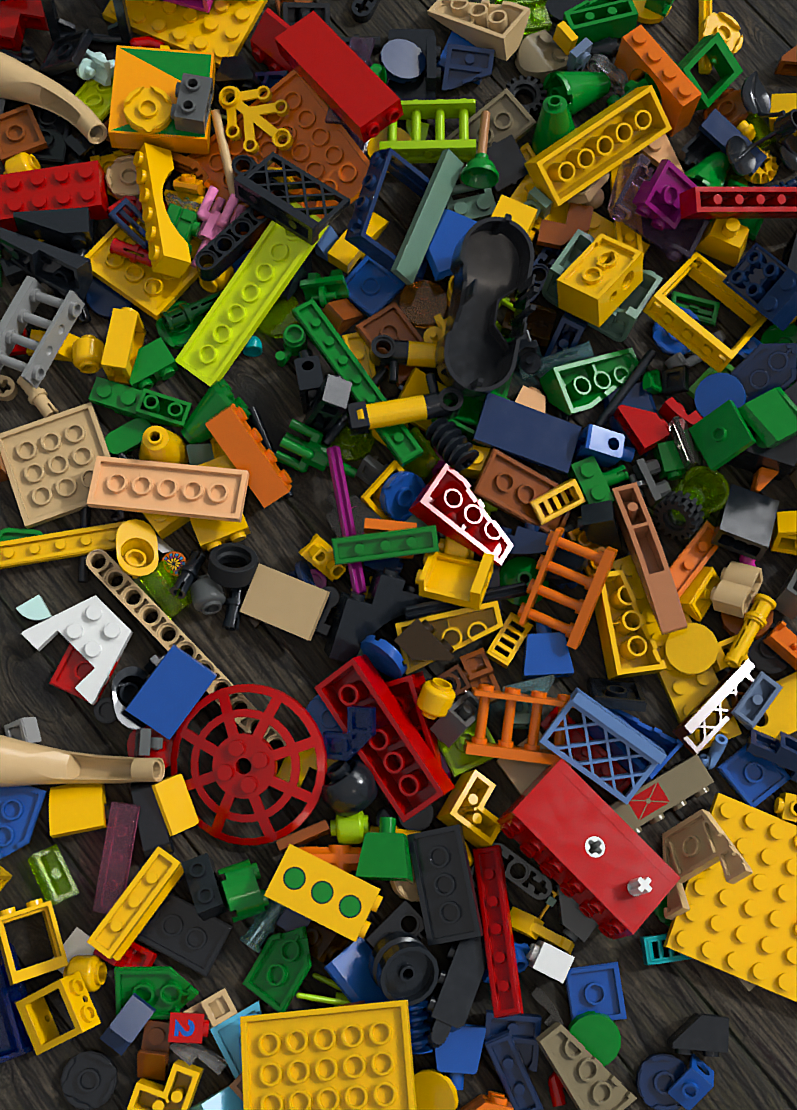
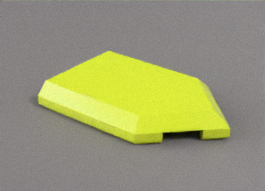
M111 78V85L106 87L93 79L88 80L75 94L94 112L101 122L110 113L113 78Z

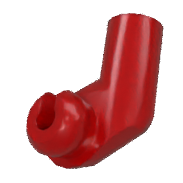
M150 36L133 37L129 41L130 46L133 47L141 45V47L160 49V45H165L164 42Z
M554 1071L548 1079L552 1106L556 1107L565 1105L566 1101L563 1091L564 1086Z

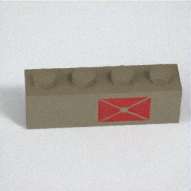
M696 754L642 785L627 805L618 799L609 806L638 834L643 831L640 826L648 821L653 825L665 818L663 812L670 808L673 811L682 808L688 804L685 799L693 794L698 798L709 791L708 785L714 781Z

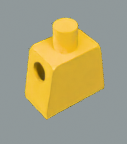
M736 218L713 219L704 228L694 250L735 267L746 248L749 228L741 225Z

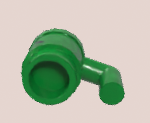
M292 324L286 327L283 333L284 351H278L275 354L278 366H285L292 356H298L301 350L307 349L306 333L301 326Z

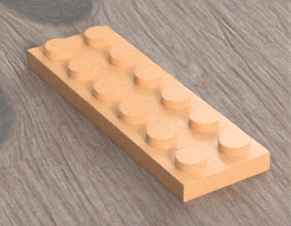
M97 456L86 504L92 508L241 522L250 474L248 470Z

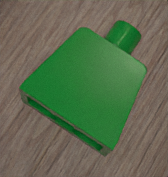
M380 817L379 832L365 833L356 870L357 878L361 880L413 882L408 838L403 833H395L396 818Z

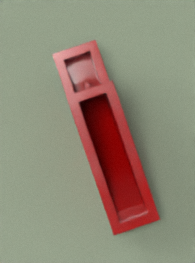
M41 0L0 1V49L5 48L20 52L26 28L49 31Z

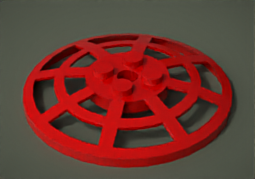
M237 684L221 688L199 701L179 726L172 745L170 759L171 776L178 774L177 756L179 745L183 738L194 745L191 755L192 778L185 780L188 791L196 788L203 802L213 812L217 813L212 827L204 823L199 817L197 825L213 837L238 845H261L274 842L301 826L320 801L322 786L325 785L327 776V753L323 737L309 712L297 700L283 691L259 684ZM251 692L269 696L271 700L264 712L253 709L232 710L229 695ZM219 698L221 715L210 721L199 735L187 728L190 721L202 708ZM281 703L289 707L301 719L311 737L298 742L294 741L287 728L274 718ZM249 717L260 721L253 733H239L235 718ZM224 722L228 738L219 746L206 740L212 730ZM269 725L281 735L286 746L274 750L270 743L263 738ZM315 748L317 773L313 791L310 792L297 786L300 776L299 752ZM201 750L213 756V771L203 775H199L198 764ZM288 756L291 758L289 782L276 776L278 769L277 760ZM242 758L248 759L251 763V770L248 773L242 772L239 768V761ZM217 782L219 787L225 792L220 806L209 797L203 787L204 785ZM270 786L284 792L274 805L265 810L260 794L265 792ZM292 796L307 802L302 812L291 823L279 831H274L268 817L280 811ZM249 798L254 814L230 812L234 799ZM226 819L241 823L258 821L264 836L240 838L224 834L222 829Z

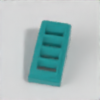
M668 933L640 937L644 965L669 963L692 958L680 953L674 955V951L668 949L669 956H664L662 941L666 939ZM652 942L657 944L659 957H654Z

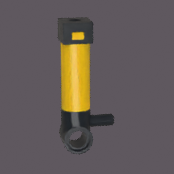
M385 334L378 335L372 340L369 358L376 366L386 367L389 365L388 382L396 384L398 382L399 365L436 368L435 352L437 343L397 340ZM385 348L389 353L380 354L376 349Z
M428 373L426 381L429 394L366 404L365 401L347 404L346 414L351 436L367 434L371 429L441 418L443 416L447 417V419L455 418L459 414L464 402L463 394L455 387H446L439 392L435 373ZM446 399L453 400L456 405L453 407L446 406L443 401Z

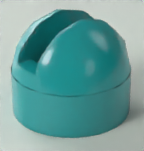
M252 336L243 348V354L249 357L259 356L263 352L262 342L257 336Z

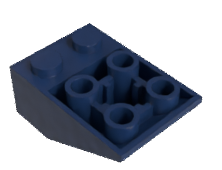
M755 243L724 279L723 283L779 329L784 331L797 316V274L758 243Z

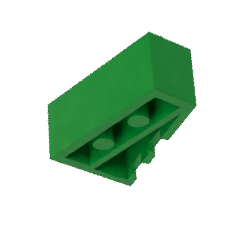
M585 0L565 11L563 15V21L578 36L576 46L586 37L592 43L609 36L616 39L622 38L636 28L638 12L632 0Z

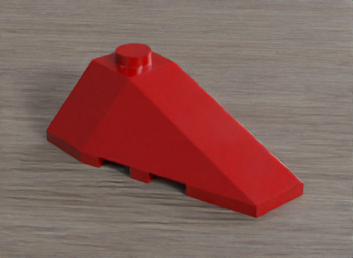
M445 463L423 488L409 511L428 526L436 525L438 532L482 557L484 553L494 555V564L501 566L514 545L496 520L490 518L483 508L485 507L481 499L478 500L469 487L471 485Z

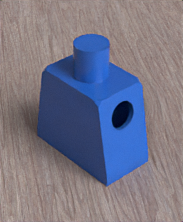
M588 424L579 434L572 461L578 462L594 455L599 466L609 468L620 460L631 462L635 449L624 446L625 436L623 434Z
M536 622V634H527L525 638L522 679L571 677L574 674L564 633H552V628Z
M465 1024L459 1030L449 1032L445 1043L439 1046V1048L436 1047L434 1049L437 1071L448 1072L447 1077L451 1079L457 1090H463L464 1074L477 1073L486 1033L484 1025Z

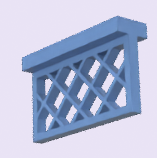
M576 687L570 695L571 698L539 739V742L627 805L658 763L661 765L667 755L664 749ZM572 706L582 713L583 723L567 725L566 714ZM585 716L591 719L592 721L586 722ZM563 720L564 726H558ZM595 725L602 727L605 738L589 741L587 727ZM584 727L586 741L570 743L568 729ZM565 730L567 744L554 745L548 740L553 732ZM607 732L612 734L614 737L608 738ZM609 742H623L626 746L627 754L611 756ZM606 743L608 757L592 759L590 745ZM587 746L589 760L576 761L572 758L571 748ZM629 747L637 753L630 754ZM562 749H568L569 755L562 751ZM644 757L650 763L644 771L633 772L631 758ZM628 759L630 773L614 775L612 761ZM609 762L611 775L597 776L594 773L593 764ZM590 764V770L583 765ZM639 776V778L635 782L634 777ZM631 778L632 787L626 795L616 789V779ZM612 780V786L606 781Z

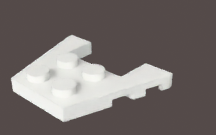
M96 595L21 633L38 651L44 648L58 633H61L94 666V669L75 687L92 705L97 702L98 695L103 686L106 685L115 663L118 662L133 634Z

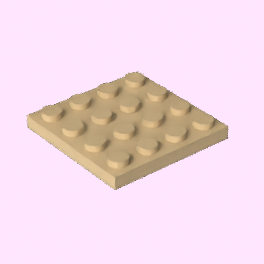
M91 402L0 433V453L27 529L80 511L88 506L86 503L96 457H111Z

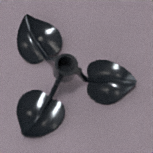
M755 71L745 79L742 85V103L751 115L757 113L759 118H778L773 124V132L748 147L742 137H731L726 144V154L729 163L736 174L741 176L750 174L756 165V159L750 151L778 134L781 135L779 155L783 164L790 171H797V138L793 135L797 130V109L787 113L784 110L769 113L771 108L770 98L759 80L757 71Z

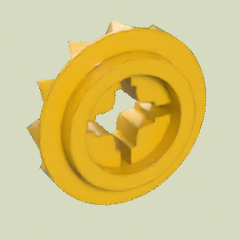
M770 150L762 151L767 156L763 162L765 163L763 168L759 167L751 176H743L746 180L754 184H765L775 177L779 165L776 163V157L770 155Z

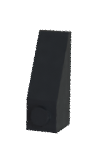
M88 207L13 212L19 232L66 248L93 247L92 219Z
M328 374L320 385L302 423L320 431L324 437L346 410L352 382L345 380L341 376Z

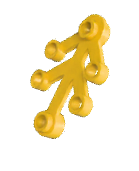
M262 85L258 89L241 92L237 87L226 86L220 91L219 103L227 112L226 135L232 141H237L242 136V131L237 126L238 110L243 114L245 133L243 148L248 154L254 155L259 151V144L255 140L254 124L272 137L273 144L279 150H287L292 146L293 136L287 129H277L262 117L263 115L275 113L280 117L288 115L290 107L285 100L279 99L275 103L251 107L244 103L245 101L259 99L262 103L269 102L272 99V92L267 86ZM267 91V95L261 97L262 92ZM230 97H235L233 101L228 102ZM281 105H285L284 110L278 111ZM237 129V133L231 135V131ZM288 138L286 143L281 144L282 139ZM251 143L255 144L252 149H248Z

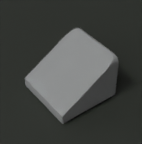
M24 717L4 725L7 737L35 744L41 742L36 717Z

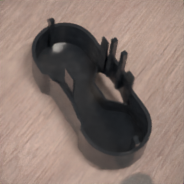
M505 214V217H489L478 221L458 242L452 256L450 270L455 278L445 335L436 345L435 365L443 383L447 387L459 389L463 396L466 397L484 396L502 386L511 377L517 362L521 336L526 333L527 317L536 310V305H530L531 298L539 292V287H532L536 274L532 275L534 264L533 244L526 231L519 224L511 220L512 216L510 214ZM515 293L516 301L513 303L515 314L514 318L510 320L512 330L508 341H506L496 326L499 302L510 294Z

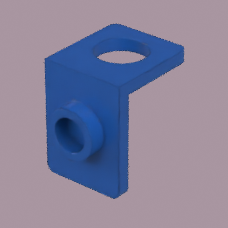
M692 1054L690 1056L689 1069L669 1088L668 1094L686 1110H691L714 1087V1071L695 1054ZM698 1066L701 1067L706 1074H704V1073L698 1068Z

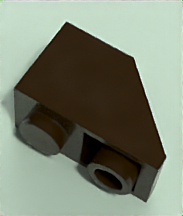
M417 618L394 640L412 660L451 661L454 658L451 654L454 648L444 638L439 641L433 635L436 630L426 619L421 622Z

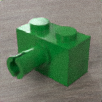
M594 455L571 464L567 474L569 479H576L586 500L581 505L612 500L613 504L615 499L609 486L629 479L628 472H623V470H626L624 465L603 473Z

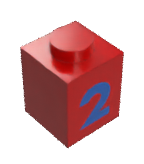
M170 1012L168 1042L202 1044V1037H208L209 1020L204 1019V1013Z

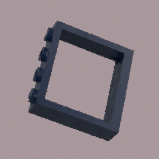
M387 148L374 152L370 158V165L362 181L363 186L360 195L355 202V209L347 226L348 230L345 240L394 274L391 268L397 256L366 234L386 172L391 173L421 198L430 179L393 149ZM425 256L414 282L423 280L428 265V260H426Z

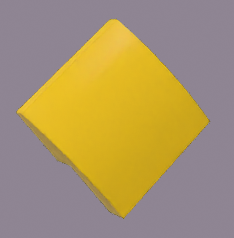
M66 784L51 787L49 793L50 836L57 838L106 828L104 808L106 804L105 785Z

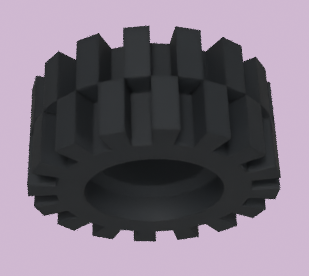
M521 75L518 81L515 77L512 78L511 83L508 82L506 84V88L514 97L519 94H525L532 98L531 104L521 105L536 120L546 98V92L543 90L542 83L537 85L538 80L536 78L530 81L531 76H527L525 80L523 75Z
M679 490L677 493L671 491L655 507L653 515L656 516L654 522L660 523L657 528L659 530L663 528L665 536L670 533L671 539L675 540L677 536L678 540L688 539L703 523L704 511H700L703 507L701 504L696 505L698 500L695 497L693 500L690 499V493L687 492L683 495V491ZM672 509L679 511L686 521L676 518Z

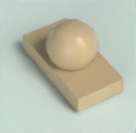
M609 172L567 200L568 204L570 202L594 207V209L600 207L605 198L601 187L610 178Z

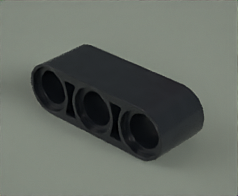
M157 782L131 783V793L146 859L150 858L158 846L169 854L174 853L172 836L168 833L152 789V785Z

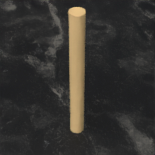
M214 109L211 111V117L229 195L235 194L232 160L220 110Z

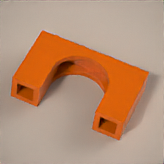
M639 25L622 37L613 71L624 84L628 83L631 79L636 81L645 73L653 79L661 95L662 108L672 128L667 133L672 137L689 125L702 93L646 29Z

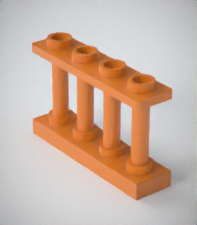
M558 527L555 531L551 530L547 537L545 545L549 547L546 555H541L537 562L536 569L539 572L536 579L532 578L528 585L526 593L530 595L527 603L522 602L517 613V616L520 617L518 625L524 626L531 619L565 634V637L569 638L566 646L576 650L581 644L618 550L608 546L604 551H594L562 538L565 528ZM557 547L593 561L594 565L598 566L595 575L590 574V576H586L553 562ZM547 572H552L585 586L584 589L588 590L585 600H577L543 586ZM538 595L575 610V613L579 614L575 624L572 622L567 624L534 610Z
M479 684L478 688L472 687L471 693L475 696H480L475 736H472L471 740H464L463 750L465 754L552 765L561 759L553 751L540 749V745H538L543 704L559 706V714L571 698L570 695L558 694L557 698L547 697V692L531 690V694H523L521 689L505 687V691L494 690L495 686L489 684ZM490 698L506 700L502 734L498 743L487 742V738H485ZM517 701L532 703L527 743H524V747L514 746V742L511 741ZM563 720L558 726H564ZM565 730L555 731L554 745H563L565 743Z

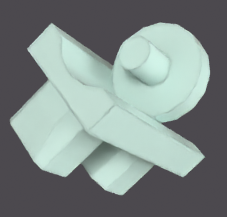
M87 49L79 67L76 68L77 75L83 80L93 79L105 87L110 86L111 78L114 77L115 60H106L105 54L101 52L94 53Z

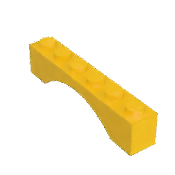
M144 142L141 149L135 153L133 164L136 167V183L139 186V201L142 204L143 210L142 220L145 222L146 228L145 238L148 241L149 247L148 257L151 260L153 272L181 278L191 264L189 247L186 240L172 224L163 202V185L174 170L171 150Z

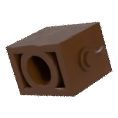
M458 664L435 677L446 681L451 680L453 682L451 683L452 689L456 694L455 697L457 695H464L472 687L468 681L469 674L466 670H461Z

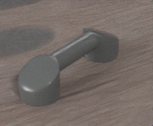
M723 330L712 334L722 343L727 338ZM679 352L667 359L664 364L668 369L680 366L690 368L703 360L696 354L685 359L683 354Z

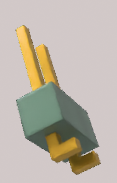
M552 890L553 895L550 894L545 899L547 904L538 917L540 920L549 906L553 907L557 901V893Z

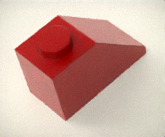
M620 405L613 414L640 456L655 448L657 443L665 442L670 435L667 422L662 418L660 419L655 412Z

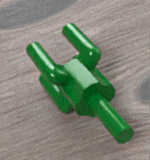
M292 418L288 428L311 438V440L307 442L286 432L279 446L301 456L302 459L299 461L277 450L275 454L277 461L301 473H305L309 465L324 471L326 465L329 466L327 455L328 447L320 443L323 434ZM343 462L345 475L354 478L358 469Z

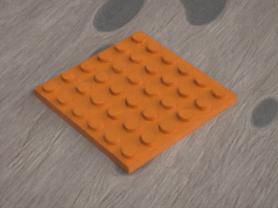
M293 69L270 88L272 99L269 102L262 103L257 99L249 105L251 107L275 103L279 99L285 100L290 107L288 115L280 117L275 113L263 115L262 117L277 129H287L293 136L292 146L287 150H279L273 144L272 137L254 124L255 140L259 144V151L254 155L248 154L243 148L245 141L243 114L240 113L237 115V126L242 131L241 138L237 141H232L226 135L231 160L233 161L238 155H247L259 164L269 154L274 152L349 198L351 204L360 195L363 186L362 181L367 174L370 161L323 99ZM267 91L261 97H265L267 95ZM281 105L278 111L284 110L285 105ZM227 124L224 126L225 134H226ZM237 129L231 131V135L237 133ZM216 134L210 137L209 155L191 153L187 157L197 160L207 173L209 178L204 183L206 188L209 189V186H213L219 190L215 200L217 196L226 200L222 208L224 210L230 195ZM288 138L282 139L281 144L286 143ZM251 143L248 149H252L255 144ZM274 162L269 166V167L282 168L281 166H279L278 164H276V163H274ZM292 176L295 182L301 181L299 177ZM306 188V194H320V190ZM293 189V191L288 192V195H303L302 189ZM325 200L326 207L339 204L336 200ZM242 201L238 203L245 206L246 208L249 207V205ZM322 201L307 202L308 208L322 207ZM297 202L305 208L304 202ZM317 214V215H316V216H318V217L321 218V219L324 218V214ZM258 216L257 219H263L265 216ZM241 232L240 234L245 235L248 232Z

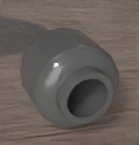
M209 575L199 576L189 588L193 607L198 612L205 615L215 614L225 604L226 596L223 586L216 584L210 579Z

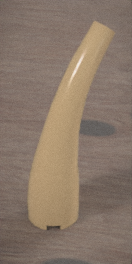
M0 52V98L29 103L53 112L74 125L92 144L102 143L106 139L108 134L107 128L76 95L44 74Z
M0 735V787L44 784L160 782L165 774V764L161 758H137L72 752Z

